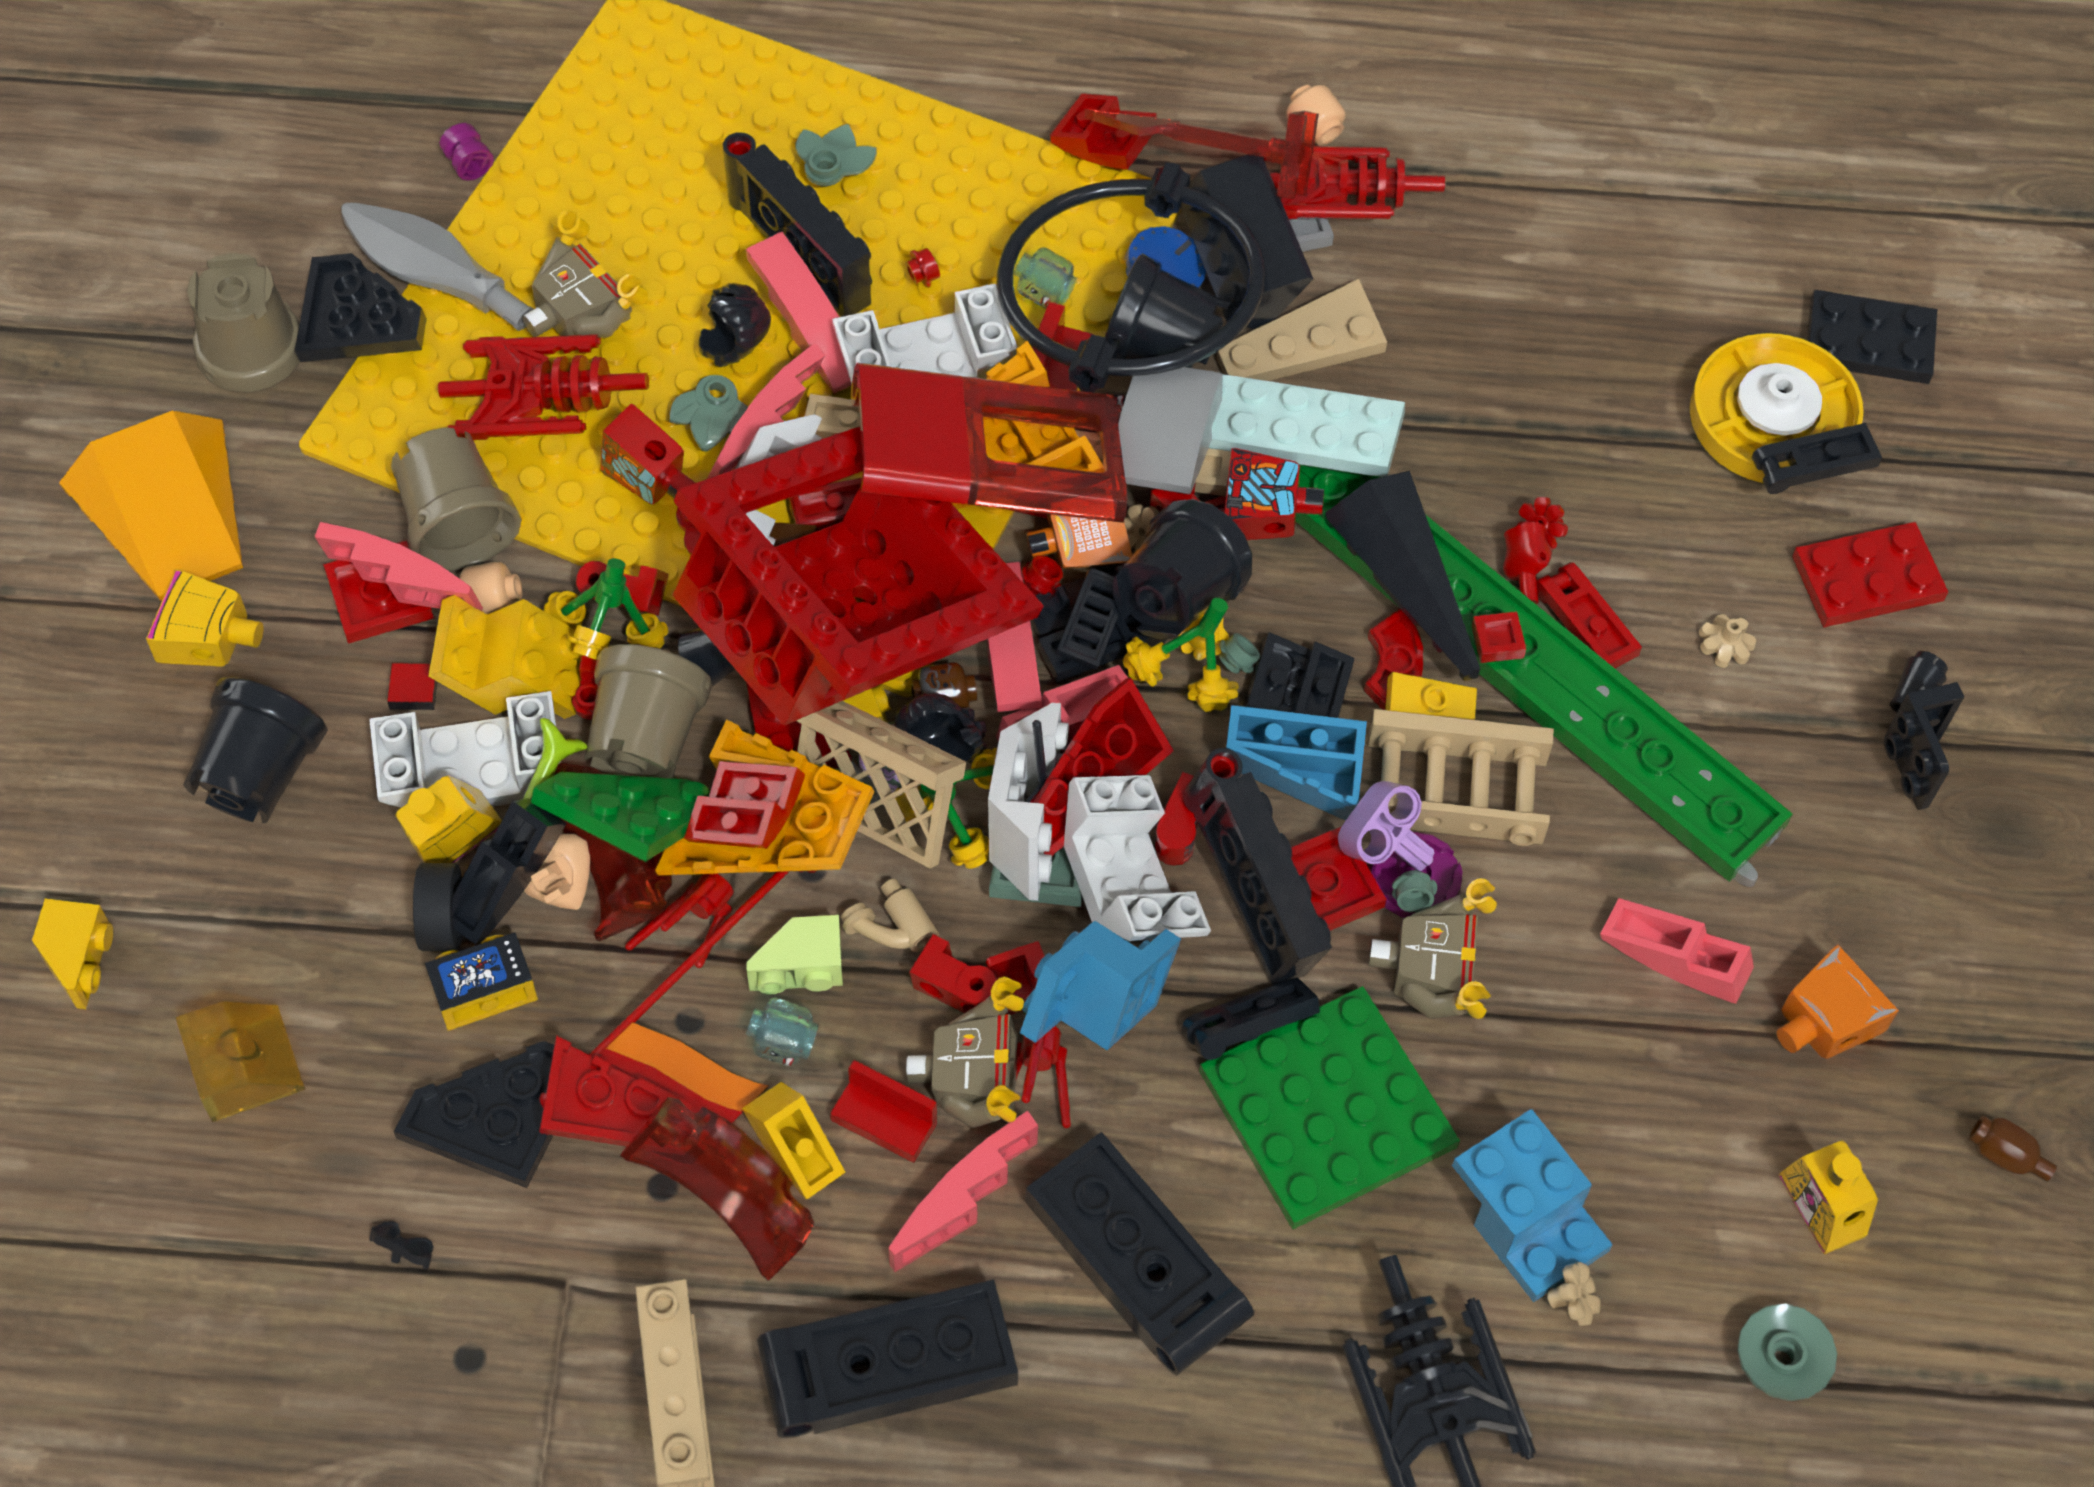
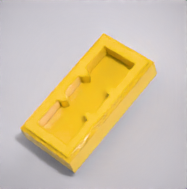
M1392 672L1387 682L1385 710L1475 720L1477 688Z

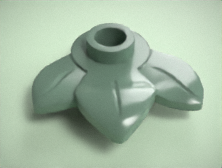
M848 124L832 130L822 138L812 131L803 130L796 141L797 154L805 162L806 177L812 183L819 186H831L840 182L844 176L861 174L873 164L877 154L875 147H856L854 134Z
M709 375L699 381L696 390L680 394L674 400L670 410V422L683 425L690 424L693 438L700 449L706 452L716 446L727 433L731 434L734 426L748 406L737 399V389L731 380L721 375ZM717 390L722 392L724 396L716 398L709 391Z

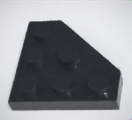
M352 253L312 257L295 353L300 362L422 350L427 318L421 306L412 299L408 301L400 295L395 286L377 272L373 274Z
M541 1041L526 1047L527 1052L501 1062L498 1058L463 1071L461 1072L462 1077L436 1087L432 1083L416 1089L393 1131L396 1139L528 1188L554 1136L539 1132L544 1109L540 1104V1096L542 1093L547 1092L555 1044Z

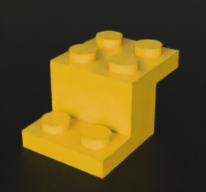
M452 595L443 599L441 603L428 677L494 715L507 710L506 698L551 691L554 713L566 719L576 715L572 704V697L576 695V690L579 688L581 681L579 667L582 655L573 652L576 643L568 640L569 636H574V629L525 599L486 614L456 595Z

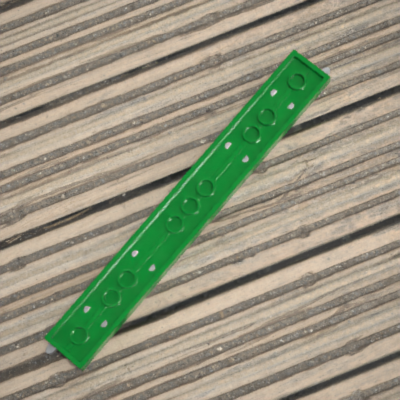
M1300 464L1299 487L1324 489L1322 515L1297 513L1296 522L1397 605L1373 578V571L1359 555L1354 556L1349 551L1347 541L1334 527L1330 529L1324 520L1325 513L1368 480L1380 477ZM1426 515L1480 666L1479 674L1543 728L1554 729L1553 736L1727 881L1736 880L1744 886H1754L1758 874L1749 863V860L1764 845L1769 847L1780 836V833L1787 827L1793 813ZM1517 612L1526 645L1524 658L1480 663L1471 627L1473 617Z

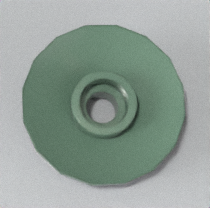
M1788 1304L1766 1306L1751 1315L1739 1333L1737 1352L1741 1368L1754 1386L1771 1397L1787 1401L1808 1399L1823 1390L1835 1373L1837 1351L1833 1336L1819 1318L1804 1308ZM1778 1351L1787 1353L1791 1359V1364L1784 1365L1776 1359L1775 1353Z

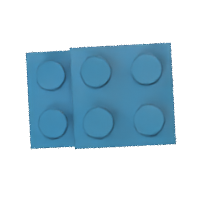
M1093 921L1080 933L1074 931L1069 935L1057 953L1054 955L1051 953L1046 954L1038 964L1034 973V977L1038 981L1035 989L1023 1005V1012L1026 1013L1020 1033L1036 1043L1056 1024L1063 1021L1108 1051L1157 1006L1181 938L1165 929L1151 942L1144 940L1137 948L1097 921Z
M1532 1109L1454 1159L1452 1167L1482 1204L1474 1227L1533 1302L1547 1294L1549 1289L1556 1288L1565 1282L1563 1268L1566 1265L1582 1262L1589 1266L1610 1251L1613 1244L1583 1208V1204L1592 1186L1591 1182Z

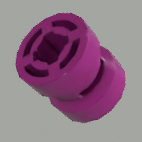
M458 123L451 126L441 136L439 142L440 149L452 161L453 169L461 179L467 181L475 180L486 174L490 167H492L494 161L493 154L484 143H481V137L472 124Z

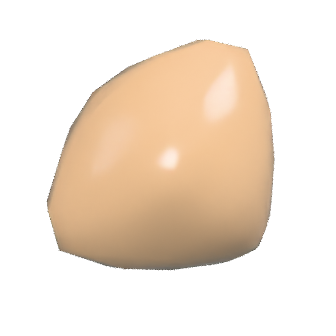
M560 834L538 872L530 876L532 880L524 892L541 902L559 908L578 910L585 897L589 880L590 854L587 841L576 834Z

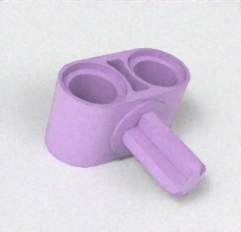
M1380 781L1372 785L1339 831L1338 843L1342 852L1351 858L1370 864L1382 863L1395 852L1415 870L1422 871L1426 866H1429L1433 861L1434 850L1410 830L1421 812L1422 803L1419 794L1409 786L1389 781ZM1396 794L1398 799L1397 807L1390 814L1388 804L1391 797ZM1367 831H1370L1371 842L1365 850H1362V838Z

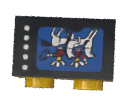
M516 932L505 936L494 935L488 937L479 945L461 951H447L437 956L435 960L425 963L448 1031L538 1000Z

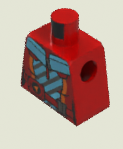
M630 403L603 430L600 471L647 503L656 504L666 493L675 498L678 489L696 483L682 472L684 458L682 447L634 404Z
M1232 448L1224 513L1233 519L1245 534L1247 540L1291 537L1295 533L1297 513L1322 515L1324 489L1299 487L1300 464L1295 461Z

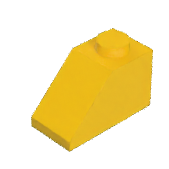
M780 1082L742 1108L763 1147L806 1200L846 1173L804 1096Z

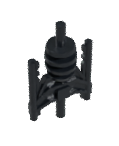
M1397 1255L1379 1260L1381 1271L1394 1304L1393 1307L1378 1314L1379 1326L1392 1324L1395 1330L1382 1338L1383 1344L1386 1349L1401 1346L1403 1353L1393 1357L1390 1361L1395 1370L1410 1367L1413 1374L1402 1380V1383L1394 1386L1391 1413L1382 1388L1374 1384V1378L1377 1377L1375 1369L1369 1368L1367 1364L1371 1357L1366 1344L1359 1346L1357 1340L1353 1341V1338L1345 1340V1344L1342 1347L1381 1453V1460L1390 1485L1392 1487H1416L1410 1465L1423 1450L1445 1444L1460 1487H1482L1464 1440L1465 1436L1479 1431L1506 1435L1512 1454L1519 1452L1521 1458L1525 1457L1526 1460L1535 1458L1533 1454L1537 1452L1532 1441L1531 1431L1523 1410L1518 1404L1480 1300H1476L1475 1297L1468 1299L1467 1304H1465L1466 1311L1461 1312L1465 1327H1469L1473 1331L1470 1340L1472 1345H1476L1480 1350L1476 1357L1484 1378L1466 1361L1456 1364V1362L1443 1364L1441 1356L1452 1351L1454 1346L1451 1338L1437 1341L1434 1334L1447 1327L1443 1316L1428 1318L1427 1311L1435 1308L1438 1304L1432 1296L1412 1298Z

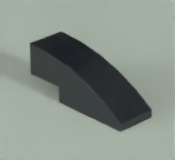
M532 798L513 800L493 839L481 842L453 895L452 913L454 929L475 945L480 944L515 904L531 882L532 878L530 876L538 872L567 824L561 818L532 804Z

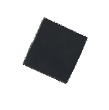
M1268 632L1262 640L1259 650L1260 658L1256 661L1243 707L1338 718L1355 658L1316 641L1308 649Z

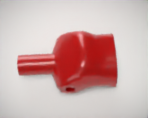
M1527 522L1517 525L1503 534L1506 544L1503 570L1508 579L1519 581L1520 592L1537 605L1539 600L1536 575L1549 564L1552 557V549L1546 540L1545 525L1539 522Z

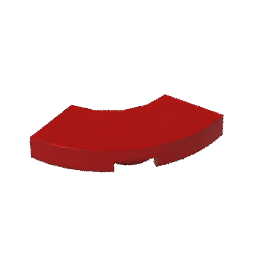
M1401 609L1370 629L1368 634V640L1377 653L1378 667L1373 676L1365 683L1364 692L1382 710L1386 709L1387 682L1392 672L1422 678L1424 651L1422 640L1416 626Z

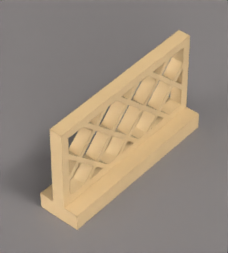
M844 701L796 720L802 724L797 752L806 756L809 762L822 767L826 765L825 762L835 758L841 772L858 781L870 775L881 799L873 804L869 803L858 832L928 868L937 866L940 859L953 783L964 779L966 762ZM816 731L824 735L832 751L822 757L815 743ZM850 748L859 752L867 769L858 775L846 753ZM885 766L895 771L902 786L901 789L893 793L881 770ZM921 784L936 791L933 809L929 811L917 789V786ZM904 793L916 815V818L906 822L895 799ZM883 804L895 827L891 831L882 827L874 811L875 808ZM920 823L927 838L926 849L917 845L909 827Z

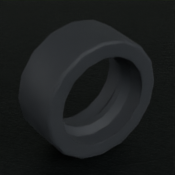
M420 863L416 870L413 890V925L416 944L420 951L458 950L461 945L463 935L454 929L452 913L453 895L462 880L460 867L456 863Z

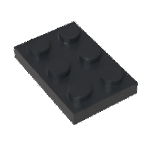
M1814 289L1810 300L1807 341L1831 353L1850 372L1930 384L1934 374L1938 309Z

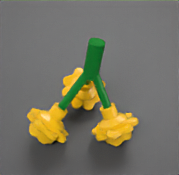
M1214 598L1201 617L1185 628L1177 638L1166 644L1160 642L1151 647L1138 637H1134L1132 642L1126 644L1127 653L1123 658V665L1128 669V675L1133 680L1139 682L1146 681L1150 686L1154 687L1157 685V681L1159 682L1163 679L1160 671L1161 662L1170 657L1171 651L1181 646L1182 653L1190 654L1193 652L1195 660L1201 661L1206 658L1207 663L1203 667V678L1199 679L1198 682L1188 685V699L1197 701L1200 708L1205 712L1212 710L1221 711L1227 708L1230 699L1238 697L1237 689L1239 688L1237 682H1229L1227 678L1221 677V668L1219 665H1216V656L1222 652L1219 644L1222 640L1226 641L1229 639V634L1223 627V617L1228 609L1227 602L1221 598Z

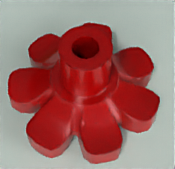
M1537 497L1534 505L1524 503L1520 507L1519 515L1526 519V521L1519 522L1517 525L1527 522L1544 524L1546 540L1551 549L1554 550L1557 547L1555 537H1565L1568 532V526L1564 524L1562 519L1564 510L1561 505H1551V500L1548 497Z

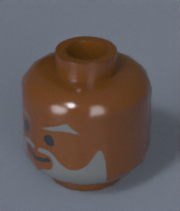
M956 662L924 666L919 670L917 679H911L913 699L923 693L945 694L952 698L960 708H969V702L977 701L974 675L965 676L963 667Z

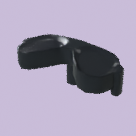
M394 1221L383 1222L371 1228L369 1240L391 1250V1262L399 1263L402 1256L413 1264L423 1266L425 1270L429 1268L434 1248L432 1241L427 1238H403L400 1234L398 1223Z

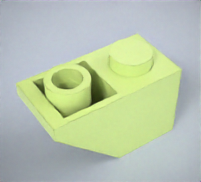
M839 915L792 917L746 962L749 991L759 990L765 994H777L785 989L792 988L825 991L832 988V986H843Z

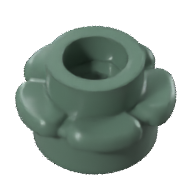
M1234 633L1228 640H1222L1219 644L1222 651L1219 658L1230 671L1238 674L1241 670L1245 673H1251L1254 670L1252 666L1260 658V654L1246 637Z
M1410 870L1403 873L1392 884L1394 889L1392 891L1393 898L1397 901L1398 906L1407 912H1419L1430 907L1434 902V895L1437 892L1435 880H1430L1428 874L1418 870Z

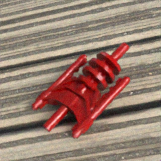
M1270 144V146L1259 145V148H1256V152L1262 154L1264 161H1277L1287 172L1270 173L1276 189H1289L1281 198L1288 219H1391V216H1394V209L1403 207L1404 191H1445V176L1405 175V161L1402 158L1396 157L1395 168H1386L1387 158H1390V151H1387L1386 147H1325ZM1348 160L1358 162L1357 170H1348ZM1367 161L1376 163V169H1367ZM1347 194L1356 195V205L1347 203ZM1366 196L1375 197V203L1366 205ZM1385 198H1393L1394 209H1391V206H1385Z
M598 334L504 338L503 336L479 337L478 340H466L463 343V350L470 354L471 358L488 357L491 364L487 379L440 381L438 393L440 398L484 396L483 402L469 420H456L455 425H448V428L455 429L457 437L465 438L464 431L470 433L473 440H487L490 437L583 434L587 426L583 420L579 419L578 415L566 416L564 419L550 416L547 420H542L541 417L537 416L543 413V408L549 410L552 407L553 401L556 409L559 412L569 413L573 405L579 413L588 412L591 409L592 401L597 410L607 408L611 400V391L648 390L649 376L647 372L610 374L609 365L605 358L594 356L590 365L589 360L584 355H575L571 364L565 356L556 357L551 369L550 360L545 355L555 354L557 351L570 354L573 350H578L580 353H591L592 348H599V345L602 343L601 337Z

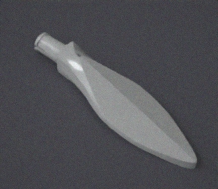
M360 203L342 204L341 213L343 221L357 244L373 262L389 274L406 282L457 296L483 313H488L492 310L518 331L526 327L522 316L532 311L533 308L527 306L504 288L503 278L487 271L477 263L451 232L429 220L409 213Z

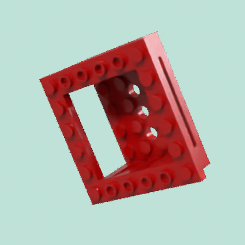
M863 425L678 489L673 500L701 535L672 596L783 726L1038 617L1044 607L1039 599L951 502L861 492L862 482L842 522L776 547L771 544L745 513L864 471ZM854 597L861 598L866 602H858Z

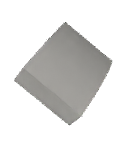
M1183 367L1159 374L1133 376L1116 429L1106 472V480L1191 494L1212 440V425L1222 402L1223 373Z

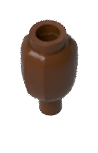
M1983 1115L1975 1123L1969 1134L1968 1140L1976 1144L1977 1152L1983 1158L2010 1173L2022 1175L2031 1172L2048 1182L2057 1169V1165L2041 1156L2040 1145L2037 1140L2024 1129L2007 1119L1994 1118L1990 1120Z

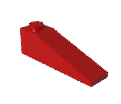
M1125 678L1093 706L1032 802L1044 804V823L1052 824L1050 851H1044V854L1053 856L1064 846L1069 782L1074 777L1147 775L1174 751L1132 678Z

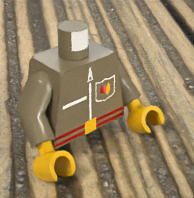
M566 210L559 215L557 225L563 235L562 237H556L532 284L537 308L523 315L522 319L533 337H538L549 329L554 328L561 336L598 334L601 338H608L614 334L622 323L630 319L632 304L640 306L647 302L648 291L640 286L641 280L632 274L623 276L617 283L581 243L577 246L573 244L574 239L580 240L588 235L589 226L585 220L579 218L572 228V224L576 220V213L570 210Z
M1476 879L1468 885L1466 894L1462 893L1416 912L1412 916L1403 918L1397 942L1371 939L1368 966L1395 969L1393 993L1398 997L1404 998V1001L1427 1018L1434 1019L1466 1015L1467 1012L1473 1018H1483L1487 1010L1478 1000L1489 999L1491 995L1483 984L1474 981L1478 915L1472 914L1475 908L1485 914L1495 911L1497 902L1490 896L1482 898L1484 894L1494 891L1495 887L1486 879Z
M1007 977L999 978L994 983L991 989V996L951 1021L948 1026L939 1027L935 1030L933 1054L908 1055L907 1057L908 1083H932V1092L939 1107L971 1128L980 1127L998 1121L1001 1118L1012 1123L1017 1116L1015 1101L1021 1098L1020 1095L1015 1093L1018 1034L1010 1014H1005L1008 1009L1016 1012L1020 1011L1023 1008L1024 1000L1016 995H1012L1014 991L1021 988V983Z

